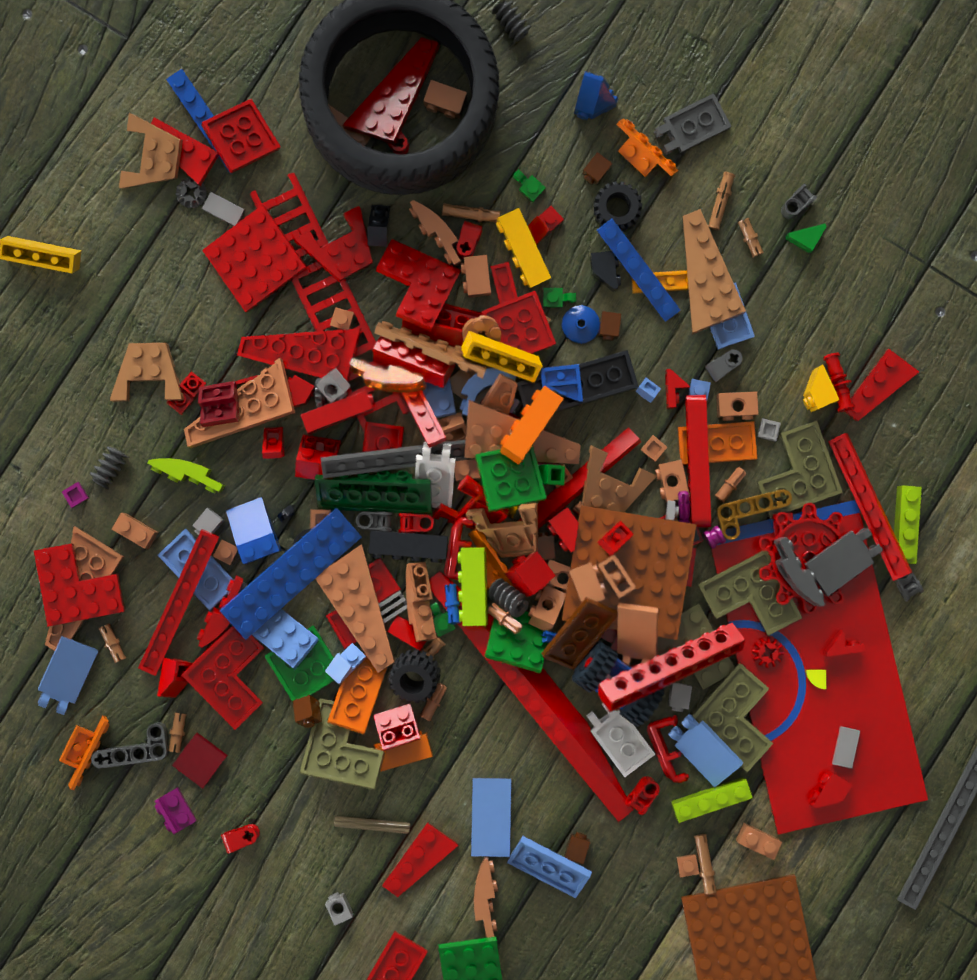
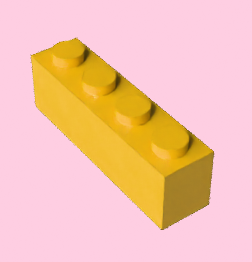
M517 208L498 217L496 226L500 234L504 233L506 240H504L505 246L508 251L512 250L514 255L512 261L516 269L520 268L522 272L520 278L524 286L528 285L531 288L550 279L551 276L520 209Z
M11 236L0 239V259L67 273H74L80 269L81 250Z
M470 331L461 347L464 358L531 382H535L542 368L539 356Z

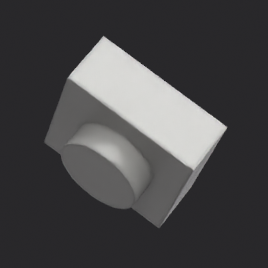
M667 501L666 520L674 521V518H678L679 507H675L676 501Z

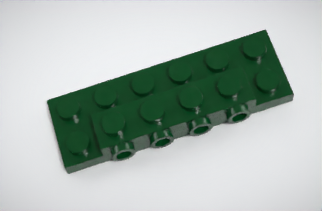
M387 470L329 478H323V475L317 474L315 476L318 509L334 510L337 508L338 510L432 514L431 479H413V474H408L404 470L397 473H389Z

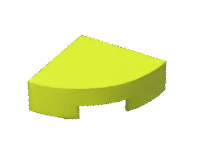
M825 669L806 670V676L814 686L826 689Z

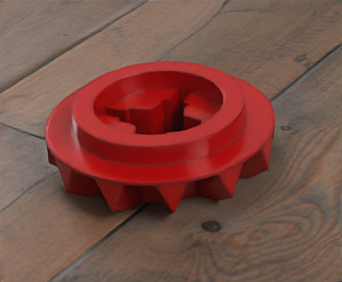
M764 637L755 643L753 658L758 665L771 668L776 667L782 661L784 655L783 647L777 639ZM764 645H766L768 649H776L774 650V652L771 653V658H769L768 656L761 657V655H763V653L766 652Z

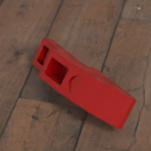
M236 575L234 580L230 579L226 589L229 593L226 598H222L219 608H223L238 594L243 583L242 577ZM214 607L212 612L208 611L204 620L207 623L205 629H200L197 640H200L199 647L202 648L212 642L230 624L227 618L219 611L220 609Z

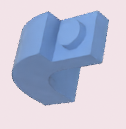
M487 368L483 378L478 377L477 373L473 375L461 391V395L467 396V400L463 399L460 410H463L462 415L467 417L469 400L475 402L481 391L492 387L499 374L514 381L516 376L495 368Z

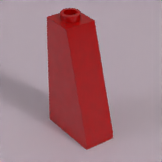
M365 390L300 415L308 435H311L373 410L372 405L375 402L372 394H367Z

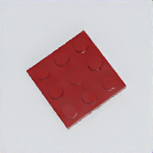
M252 99L209 118L201 124L230 173L280 150L281 147Z
M536 291L482 311L483 315L489 316L497 322L501 330L500 343L531 354L556 345Z

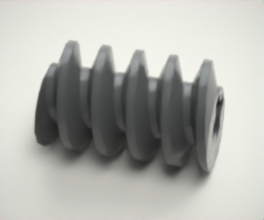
M513 0L509 2L502 1L493 8L491 13L496 14V20L500 21L502 27L505 26L504 31L509 33V38L514 39L513 43H517L528 34L531 25L524 26L527 19L520 21L523 14H515L518 7L511 8L514 3Z
M107 446V449L110 453L102 454L105 460H98L101 467L94 466L97 473H89L93 478L92 480L105 489H109L106 483H113L111 477L118 476L114 470H122L119 464H126L123 457L130 458L118 449Z
M502 578L495 580L490 586L488 596L491 601L506 612H509L513 617H520L525 613L529 602L523 593L510 586Z

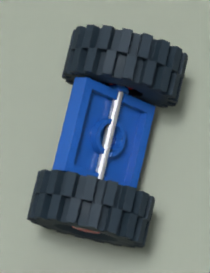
M599 641L596 642L578 664L572 675V681L587 692L595 690L598 693L599 684L602 681L614 678L622 671H629L632 668L619 660L614 650ZM665 688L621 707L619 714L637 727L644 724V721H647L649 716L654 714V710L658 708V704L662 701L661 697L664 696Z

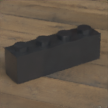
M371 530L369 554H373V558L383 559L385 555H392V559L404 560V556L411 557V561L422 562L423 558H431L430 562L442 563V559H446L448 536Z

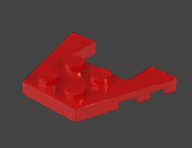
M360 206L343 214L352 232L320 248L310 231L294 240L298 246L306 250V253L316 259L338 282L372 264Z
M467 475L459 483L458 490L471 496L472 499L459 512L441 503L432 515L435 519L443 517L448 519L449 523L455 524L459 518L466 517L468 510L484 508L490 524L501 523L508 516L509 510L506 508L489 512L483 487ZM473 524V526L466 525V528L474 530L476 524Z

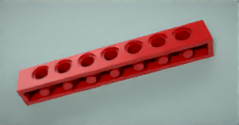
M733 623L722 625L713 632L704 633L698 639L689 640L684 645L672 648L661 656L657 655L644 664L640 663L629 671H622L614 678L605 679L599 684L598 696L611 713L742 651L745 639Z

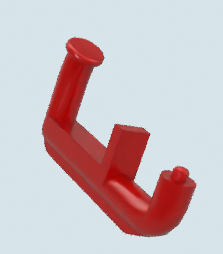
M467 517L459 518L451 528L444 568L445 576L450 579L458 580L459 571H456L460 547L469 548L472 546V541L461 540L463 525L473 526V524H476Z
M674 715L651 722L647 726V732L664 774L673 782L682 783L688 781L689 775L686 773L677 775L671 762L672 759L680 757L681 752L674 751L669 753L660 731L661 728L670 725L677 726L678 718Z

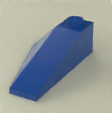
M589 72L584 73L574 114H577V117L588 120V118L593 119L616 107L618 97L613 96V90L608 89L609 84L604 77Z

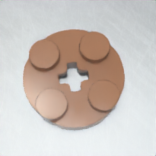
M486 315L469 319L462 329L463 342L469 331L476 334L485 331V337L498 342L501 340V330L497 322Z

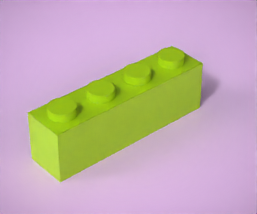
M902 485L897 486L894 534L908 564H917L922 487Z
M486 547L461 548V552H458V563H461V571L458 572V582L462 583V591H459V602H462V610H459V621L463 622V626L488 625Z
M741 777L670 802L676 820L681 823L752 799L747 780Z

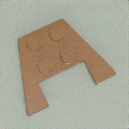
M129 113L127 131L145 134L140 173L121 171L119 188L127 189L129 187L177 179L183 140Z
M129 343L110 401H129L131 381H165V400H184L179 386L180 382L174 370L175 366L169 345L167 343Z
M591 445L582 505L625 512L655 479L656 475L639 467L631 485L600 472V469L608 453Z
M537 503L521 504L518 510L523 521L490 524L484 508L467 511L466 517L469 520L472 519L476 523L475 527L477 530L483 532L488 537L487 541L501 558L527 556L533 552H538Z

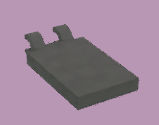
M713 93L663 119L665 124L657 127L653 133L656 138H660L667 133L671 142L662 148L665 155L672 153L676 149L681 154L730 129L732 126Z
M863 528L856 534L853 531H849L804 564L807 569L814 573L816 582L825 596L831 595L872 565L874 561L871 558L883 551L879 544H873L867 548L863 540L872 535L868 528Z

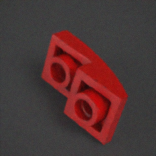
M191 371L179 385L184 400L167 401V404L182 415L199 395V387L205 386L206 382Z

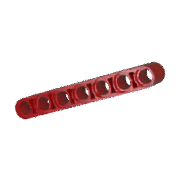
M686 395L690 524H696V528L711 527L706 395Z

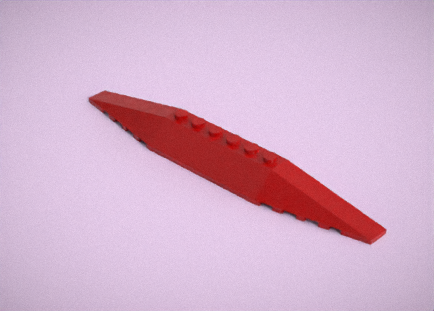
M439 571L429 579L431 592L447 610V607H445L446 594L444 586L455 583ZM457 586V597L459 601V591H462V589ZM460 602L459 610H462V602ZM488 614V625L463 626V622L458 624L483 657L485 656L493 622V616ZM485 658L616 820L620 822L631 813L633 808L625 805L627 797L600 745L591 733L590 726L542 667V671L537 673Z

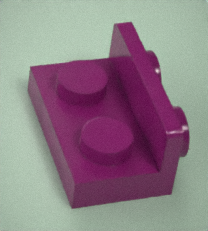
M178 787L155 800V809L159 815H163L166 820L164 824L169 832L172 831L173 834H176L197 821Z

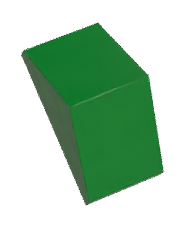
M826 223L790 232L785 236L786 240L810 254L825 231Z

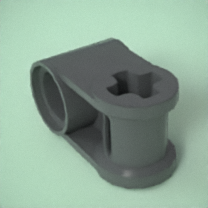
M805 183L782 206L781 214L784 218H795L818 197L806 188L807 185ZM787 205H792L795 208V212H790L787 209Z
M730 350L704 367L714 382H716L741 364L742 354L737 350ZM730 354L732 356H737V358L735 359L736 363L729 362L728 359H730Z
M361 512L356 518V524L361 529L392 532L390 525L393 513ZM363 515H367L370 518V523L367 526H362L359 523V519ZM384 517H385V526H383V518H384Z
M914 573L894 581L906 602L915 594L924 592Z

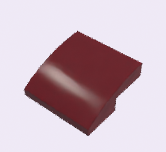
M235 381L199 387L198 404L201 407L200 425L202 427L239 422V402Z
M196 733L172 766L203 789L228 755L199 733Z

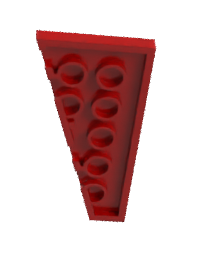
M421 37L343 123L344 129L396 144L440 48L439 42Z
M361 328L241 337L237 356L271 365L281 358L286 369L323 378L333 369L337 368L348 382Z

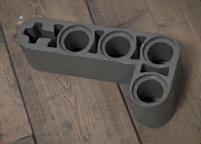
M162 722L150 725L147 729L148 743L105 748L96 751L92 755V764L97 768H106L162 760L169 754V738L166 725ZM155 726L161 729L160 736L153 734ZM156 746L163 748L164 753L162 756L157 755L155 751ZM138 748L144 751V758L137 756L136 751ZM118 751L125 753L124 761L118 759ZM101 755L102 757L111 755V758L105 761L99 760L98 757Z

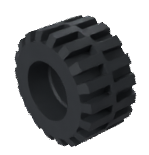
M617 181L612 182L611 185L608 183L603 189L601 188L593 206V213L596 216L595 220L597 223L599 222L600 226H602L612 218L621 231L625 232L627 229H631L637 223L642 212V198L640 195L638 196L637 189H632L631 184L627 186L622 181L620 183H617ZM612 198H621L628 204L629 211L625 216L615 217L608 212L607 202Z
M408 650L406 654L402 653L399 658L397 657L389 674V682H391L390 688L394 689L393 693L400 696L399 699H406L408 703H411V701L419 703L420 700L425 702L427 698L432 697L440 679V667H437L438 662L433 661L434 657L432 655L427 656L425 651L419 653V650H414V652ZM406 672H416L424 680L414 681L407 676Z

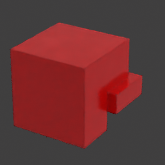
M537 551L527 557L524 555L516 557L511 561L514 566L504 573L515 589L519 590L526 597L542 590L556 576Z

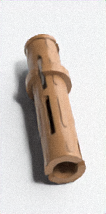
M729 172L723 173L720 188H717L716 191L718 194L708 225L712 230L719 231L728 198L732 194L731 187L735 175ZM725 185H727L726 191H725V194H724V198L722 199V194H723ZM721 204L718 218H716L719 205Z
M443 203L442 216L497 223L500 211L483 209V207L472 208Z
M698 834L694 838L701 871L699 875L702 877L704 894H713L717 892L714 882L715 871L712 870L707 835Z

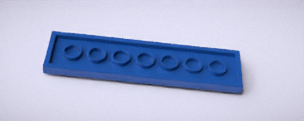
M335 508L219 611L246 640L362 536L343 514Z

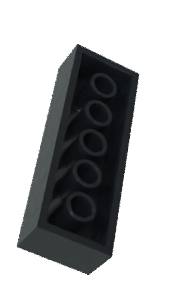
M628 350L579 364L583 402L559 395L564 399L555 413L637 389L639 386ZM537 376L535 382L528 380L517 382V389L523 409L527 404L531 406L534 401L531 398L536 390H542L541 376Z

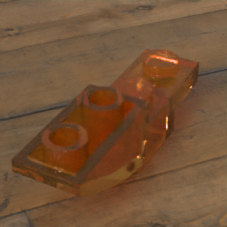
M354 358L349 363L352 372L362 376L366 386L377 390L407 393L426 390L427 388L425 379L421 374L408 372L401 366L389 365L386 370L381 366H372L363 359L357 360Z

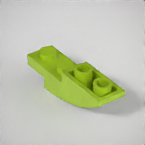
M159 458L151 459L147 462V464L152 466L151 470L159 474L162 471L169 474L167 478L176 483L179 480L184 482L187 476H189V481L197 485L199 482L205 484V489L214 494L216 491L222 492L225 485L209 478L212 470L189 461Z

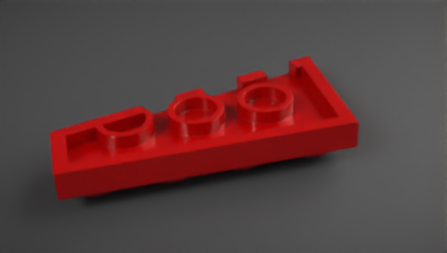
M154 117L151 124L183 140L179 167L201 186L217 160L218 152Z
M887 349L851 397V402L855 405V408L845 413L854 420L859 421L919 373V371L893 351Z
M427 822L382 886L399 897L459 844Z

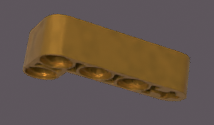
M784 489L720 505L717 509V517L724 537L734 540L739 536L738 518L786 507L791 503L792 495L788 490ZM780 493L787 496L784 504L782 501L774 502L776 506L773 507V500L770 495L773 494V498L780 497ZM762 497L769 501L765 509L759 506V500ZM743 502L748 503L750 506V510L747 513L740 511V504ZM723 507H728L731 510V515L728 518H724L721 515ZM732 525L735 527L736 533L734 536L729 537L726 534V528Z

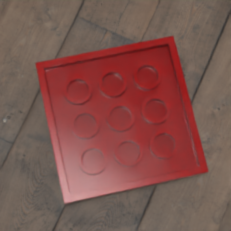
M264 205L258 207L202 250L245 312H249L307 268Z

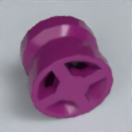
M717 525L713 527V530L703 532L711 549H714L719 543L723 544L726 542L722 531Z

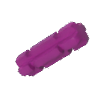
M688 491L678 492L679 522L690 523Z

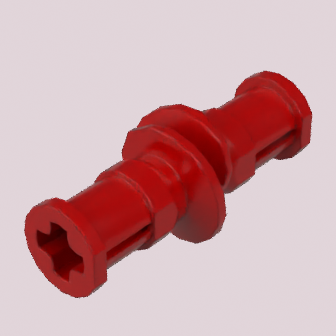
M831 353L824 356L823 361H826L828 375L839 398L837 401L839 406L838 412H846L855 408V405L851 402L850 391L847 387L852 381L845 380L847 374H844L839 361L840 354Z

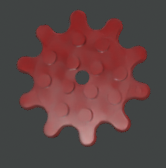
M806 503L802 508V516L798 520L791 519L785 512H779L775 517V521L779 526V534L774 538L768 536L760 538L759 547L770 554L771 561L767 566L760 569L759 576L765 581L775 579L779 582L780 589L776 595V600L779 604L786 605L793 597L797 596L803 601L804 611L808 614H813L817 611L818 606L812 605L799 596L780 573L775 561L780 559L781 556L773 540L787 537L794 546L793 552L795 556L799 558L802 564L801 570L807 569L804 565L807 563L804 559L807 553H811L814 558L842 537L839 529L843 523V515L839 512H833L828 519L821 520L817 516L816 506L813 503ZM859 573L851 580H857L860 577L861 573ZM840 588L831 595L826 596L834 604H841L844 601V594Z

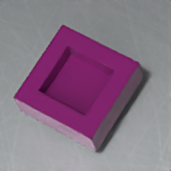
M80 482L62 491L71 508L89 499Z

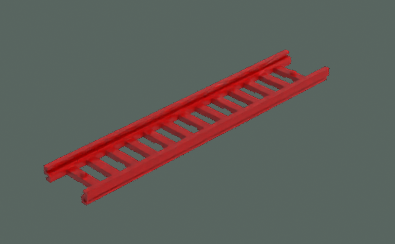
M295 173L288 174L294 189L264 203H261L256 190L251 192L250 196L256 208L264 205L267 210L298 196L302 206L275 218V222L280 226L306 213L310 223L285 234L286 238L290 242L306 232L314 230L319 239L316 241L321 248L328 244ZM303 248L296 250L300 258L307 255V251ZM318 261L307 266L305 270L291 279L315 331H324L330 328L332 320L330 318L319 323L315 315L316 313L348 299L352 308L347 311L353 312L360 324L353 329L361 328L360 334L364 333L368 343L356 348L354 358L370 350L373 351L376 341L346 279L339 281L343 289L342 292L313 306L310 305L307 296L338 281L331 275L303 289L299 279L322 269L323 267ZM373 361L351 371L348 382L379 367L385 377L354 392L349 387L346 391L348 393L347 397L365 390L369 394L389 384L393 394L375 402L372 405L373 410L357 416L364 433L367 422L365 416L396 401L403 415L410 413L389 368Z

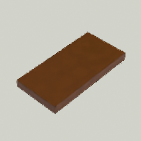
M586 597L542 651V656L574 670L618 617V612Z

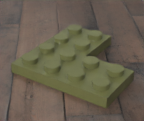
M817 421L780 433L792 470L758 481L757 485L761 494L777 490H788L792 495V501L786 507L767 511L769 518H772V514H778L779 512L787 513L803 507L806 503H815L843 493ZM780 493V497L773 498V494L770 495L773 500V507L776 506L774 502L782 501L784 504L787 496ZM762 497L766 508L769 504L768 499Z
M764 550L697 584L715 619L750 602L767 636L800 620L802 616L793 599L786 605H781L777 602L776 595L780 589V584L777 580L765 581L760 578V569L767 566L771 561L769 553Z
M699 604L682 612L678 640L658 637L657 655L661 656L672 648H678L689 640L698 639L704 633L714 631ZM727 657L693 674L704 690L727 677L735 667L730 658Z
M739 663L693 714V717L698 723L703 720L743 761L741 767L748 772L773 745L771 740L745 718L747 713L769 690V687L744 665Z
M320 698L322 722L315 724L311 729L300 774L376 790L385 752L349 744L351 730L327 723L334 701Z

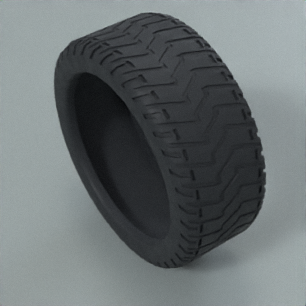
M344 0L321 20L306 44L304 56L301 59V71L299 72V94L306 125L325 161L329 162L328 164L336 172H339L347 180L362 188L365 187L368 190L383 194L408 195L423 193L451 182L470 167L483 151L495 122L499 97L498 66L493 48L483 29L463 7L453 0ZM394 30L417 32L431 37L447 47L461 63L469 79L472 100L466 116L451 135L440 144L423 152L407 155L384 154L363 146L342 129L328 106L329 86L335 69L345 54L359 42L375 34Z

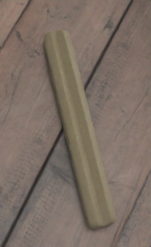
M335 816L334 818L335 827L405 834L410 832V823L345 816Z

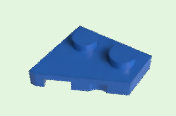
M579 364L541 368L542 388L546 386L556 394L583 402Z

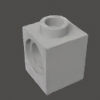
M335 368L325 375L316 386L331 403L336 399H343L348 394L346 391L350 384Z
M206 508L192 526L196 528L194 532L198 535L201 529L214 534L225 520L212 509Z
M672 683L670 685L668 706H671L672 710L679 712L689 709L692 686Z
M337 892L328 897L329 900L326 901L325 906L334 926L353 917L354 913L345 893L339 895ZM334 904H342L344 910L341 912L336 911Z

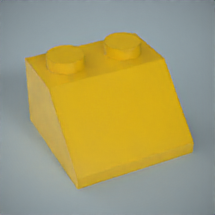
M824 365L812 371L803 394L805 398L803 403L806 409H810L811 412L839 400Z

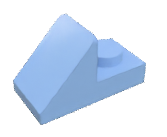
M352 643L341 655L338 653L325 672L340 685L366 659V655Z

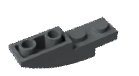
M787 537L773 540L781 556L775 563L786 582L807 602L814 606H824V595L815 583L816 577L810 569L801 570L802 564L793 552L794 546Z

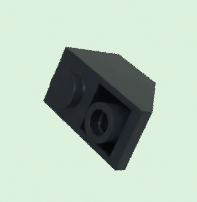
M382 204L371 205L368 222L369 246L387 247L390 206Z
M612 251L591 253L592 276L611 291L616 292L618 286H621L620 274H616V267H619L618 258L614 256Z

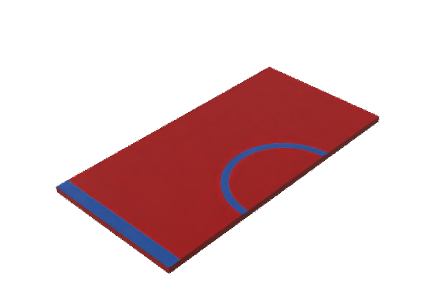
M856 500L817 508V516L821 520L828 519L833 512H839L843 515V523L839 529L842 536L849 531H853L856 534L864 528ZM802 512L793 514V520L800 519ZM769 519L739 526L740 534L736 539L729 540L725 538V543H719L714 549H711L716 574L763 551L759 547V540L764 536L774 538L773 520ZM735 527L726 529V534L729 537L735 535ZM865 539L863 542L868 548L867 539ZM807 553L804 557L806 562L813 558L811 553ZM873 564L862 571L857 580H850L840 587L844 594V601L841 604H834L828 597L824 596L823 601L825 605L822 607L818 606L815 613L808 614L804 611L802 599L797 596L793 597L792 599L802 618L769 636L765 633L750 602L726 614L728 624L733 623L745 639L743 650L735 654L737 664L741 663L769 687V690L749 711L751 724L773 742V745L760 758V763L778 835L928 800ZM839 630L844 632L845 645H847V641L859 640V643L865 644L866 652L829 657L824 656L823 653ZM772 637L777 639L782 645L784 655L782 661L776 667L765 668L758 665L754 660L753 647L759 639ZM764 645L766 652L763 653L761 657L768 656L769 658H771V653L774 652V650L776 649H768V647ZM825 669L826 689L814 686L807 678L806 670ZM840 726L860 730L852 769L832 764ZM831 771L853 785L843 802L819 808L809 804L811 801L809 798L815 789L818 790L821 785L820 779L824 773Z

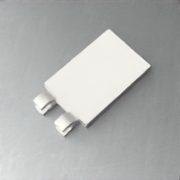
M424 442L422 455H417L415 479H431L433 508H437L441 503L452 508L456 458H450L451 444H443L442 455L431 454V447L428 448L426 442Z
M602 703V706L608 712L605 716L598 719L593 711L586 715L594 726L590 731L622 775L626 777L653 757L655 753L636 727L619 714L620 708L610 713L604 703Z

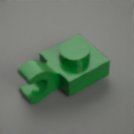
M519 169L513 175V178L522 185L519 191L531 202H534L546 189L533 175L527 178Z
M544 288L543 308H562L563 302H576V293L563 294V288Z
M437 602L430 604V608L435 616L433 622L438 637L455 630L454 624H448V613L442 614Z

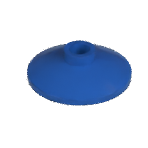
M583 305L574 306L563 317V332L572 342L587 343L593 340L599 332V317L590 307ZM583 320L585 325L583 327L578 326V321Z

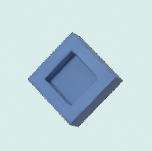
M645 378L635 392L651 403L661 388L648 378Z
M691 379L688 395H706L707 402L711 382Z

